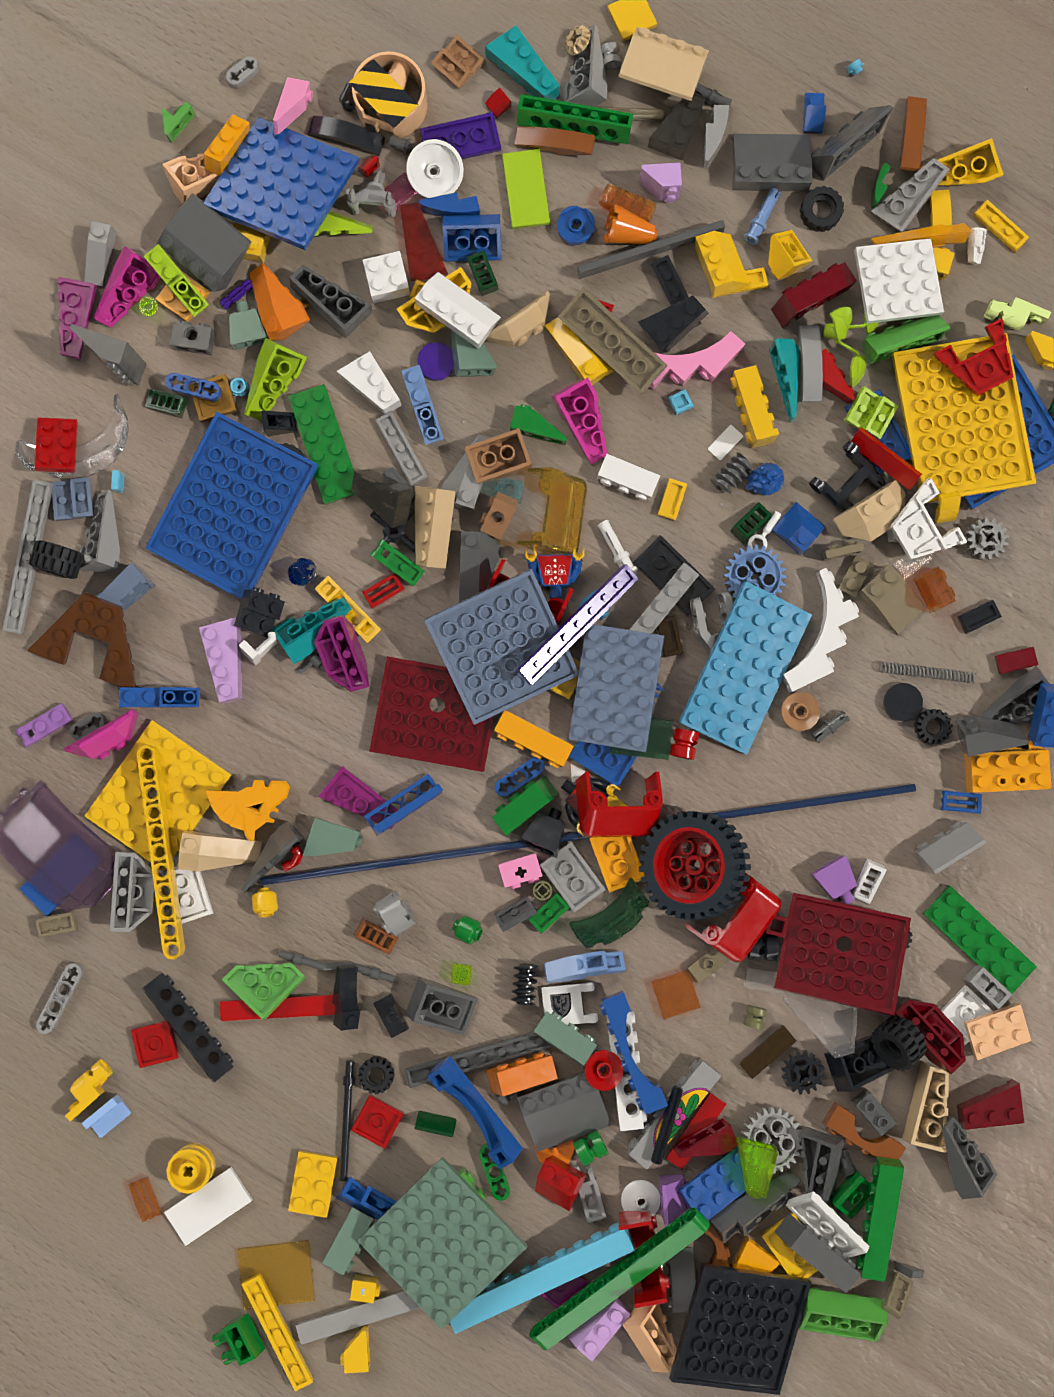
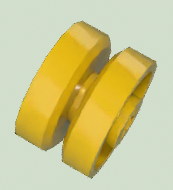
M192 1143L185 1145L168 1162L166 1170L168 1181L173 1188L182 1193L189 1194L199 1191L214 1174L216 1167L215 1157L211 1150L202 1144Z

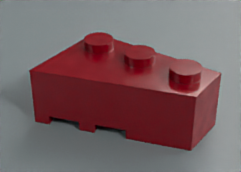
M1011 1079L1006 1084L994 1087L982 1095H977L958 1104L959 1124L965 1130L1024 1124L1020 1083Z

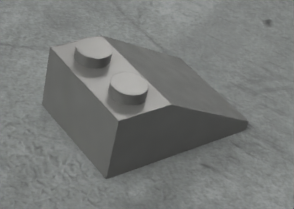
M967 715L956 720L959 741L968 757L1028 744L1027 739L1017 724L976 715Z
M419 977L405 1014L413 1022L465 1035L478 998L438 982Z

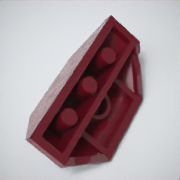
M908 1000L895 1012V1015L903 1016L908 1021H912L924 1035L923 1038L926 1040L925 1046L927 1047L925 1056L931 1063L952 1074L966 1061L963 1034L935 1004Z

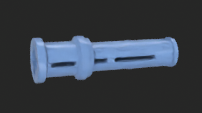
M769 189L756 218L751 220L750 228L743 236L747 243L758 245L759 237L766 229L767 219L781 194L777 189Z

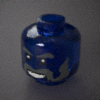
M306 558L297 559L288 568L290 582L302 587L311 582L316 576L314 562Z

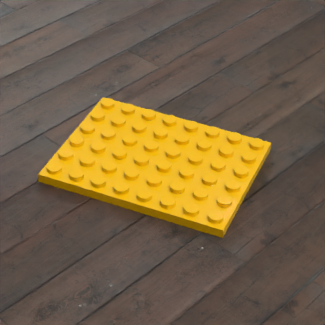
M1007 333L1004 334H1006L1007 351L1010 354L1014 377L978 397L941 364L933 354L951 344L959 361L962 362L993 346L989 336L892 353L912 465L922 473V476L916 483L917 491L928 478L933 480L939 494L959 491L961 497L1036 484ZM939 494L926 503L939 501Z

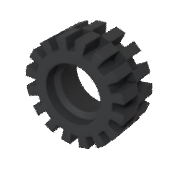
M940 709L926 710L916 718L917 722L914 723L916 729L914 731L918 734V739L921 738L924 743H942L952 733L951 727H953V724H950L951 718H948V714L946 712L943 713ZM931 719L937 720L940 724V730L937 734H931L927 731L926 725Z
M373 1056L367 1059L360 1067L358 1075L359 1084L363 1086L364 1091L367 1090L370 1094L384 1093L393 1082L395 1076L394 1068H392V1063L388 1062L386 1058ZM380 1068L383 1071L384 1078L381 1082L376 1083L370 1080L369 1071L371 1069Z

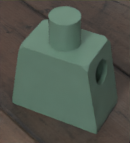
M246 301L236 303L237 313L229 315L231 346L234 350L263 344L265 338H269L256 309L249 310Z

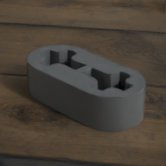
M93 713L71 726V736L76 740L83 738L107 724L106 717L99 713ZM95 717L101 719L99 722L100 726H90V724L95 722ZM77 727L87 728L84 731H82V736L76 735V732L78 731Z

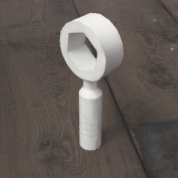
M775 511L763 528L762 534L753 535L748 540L747 546L749 545L753 550L751 542L754 539H758L767 548L765 537L771 532L782 515Z

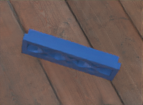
M427 774L366 814L364 818L376 836H378L439 796L443 789L439 784L436 785L431 776ZM427 780L432 788L427 792H421L420 785ZM408 792L416 794V799L410 803L403 802L404 796ZM390 804H400L398 811L393 814L387 813ZM375 814L384 815L383 821L377 825L370 819Z

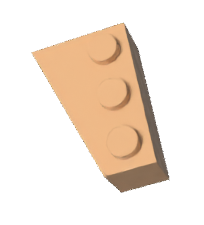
M660 1304L634 1308L631 1315L624 1322L623 1327L652 1372L670 1373L677 1348L672 1333L668 1332L665 1323L668 1320L666 1314L662 1313Z

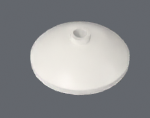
M436 139L424 141L418 144L408 157L406 173L409 183L418 194L425 198L454 193L460 186L463 178L462 159L456 149L447 142ZM435 169L437 174L432 175L430 170Z

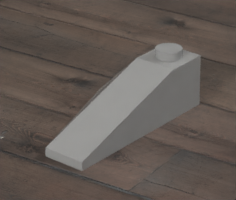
M593 25L588 28L590 31V41L587 47L576 55L575 64L570 68L569 72L572 75L570 82H566L564 88V102L597 106L607 100V78L597 26Z
M106 490L97 495L93 516L91 517L93 523L85 533L88 539L85 547L81 546L80 553L84 557L79 571L108 573L118 569L120 564V546L112 492Z

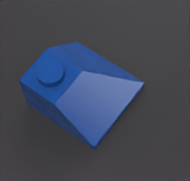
M795 502L771 531L796 553L802 555L825 528V525L799 503Z

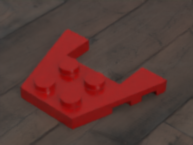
M1002 318L985 327L993 346L962 362L959 361L951 344L933 354L941 364L977 397L1014 377L1010 354L1007 351L1006 334H1004V321Z

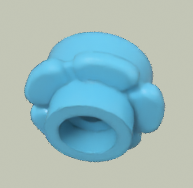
M860 59L854 61L846 67L848 70L847 74L852 73L855 76L863 70L862 66L864 63Z
M235 378L231 381L230 388L234 396H244L249 385L243 378Z

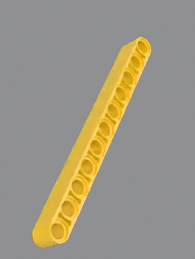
M144 745L137 751V761L162 950L166 958L175 959L184 954L185 943L160 756L156 747ZM147 749H150L152 756L147 760L144 753ZM149 769L154 770V777L152 779L147 777ZM152 788H155L157 791L155 798H151L149 794ZM155 807L160 812L157 818L152 815V810ZM157 827H160L162 829V835L160 837H157L155 835V829ZM160 846L165 850V854L162 857L157 853V849ZM162 866L167 868L166 876L160 874ZM165 885L170 889L168 896L162 892ZM167 905L172 907L173 912L171 915H167L165 912ZM169 925L175 927L174 935L168 933ZM172 944L176 945L178 948V952L176 955L172 954L170 951V947Z

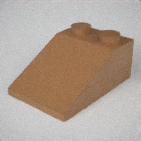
M519 428L464 447L477 484L517 475L532 469V463Z

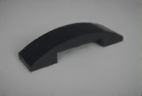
M313 116L307 133L310 136L323 140L330 138L360 147L363 152L380 156L385 142L384 136L351 122L325 116Z

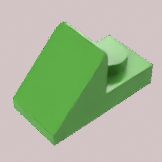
M186 101L176 109L174 116L162 108L164 132L171 143L195 116L192 106Z

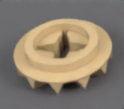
M581 25L580 27L576 26L574 30H570V34L566 36L567 40L564 42V50L572 56L581 53L590 41L589 29Z

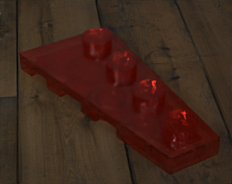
M419 203L400 205L410 280L430 279L437 272L443 276H448Z

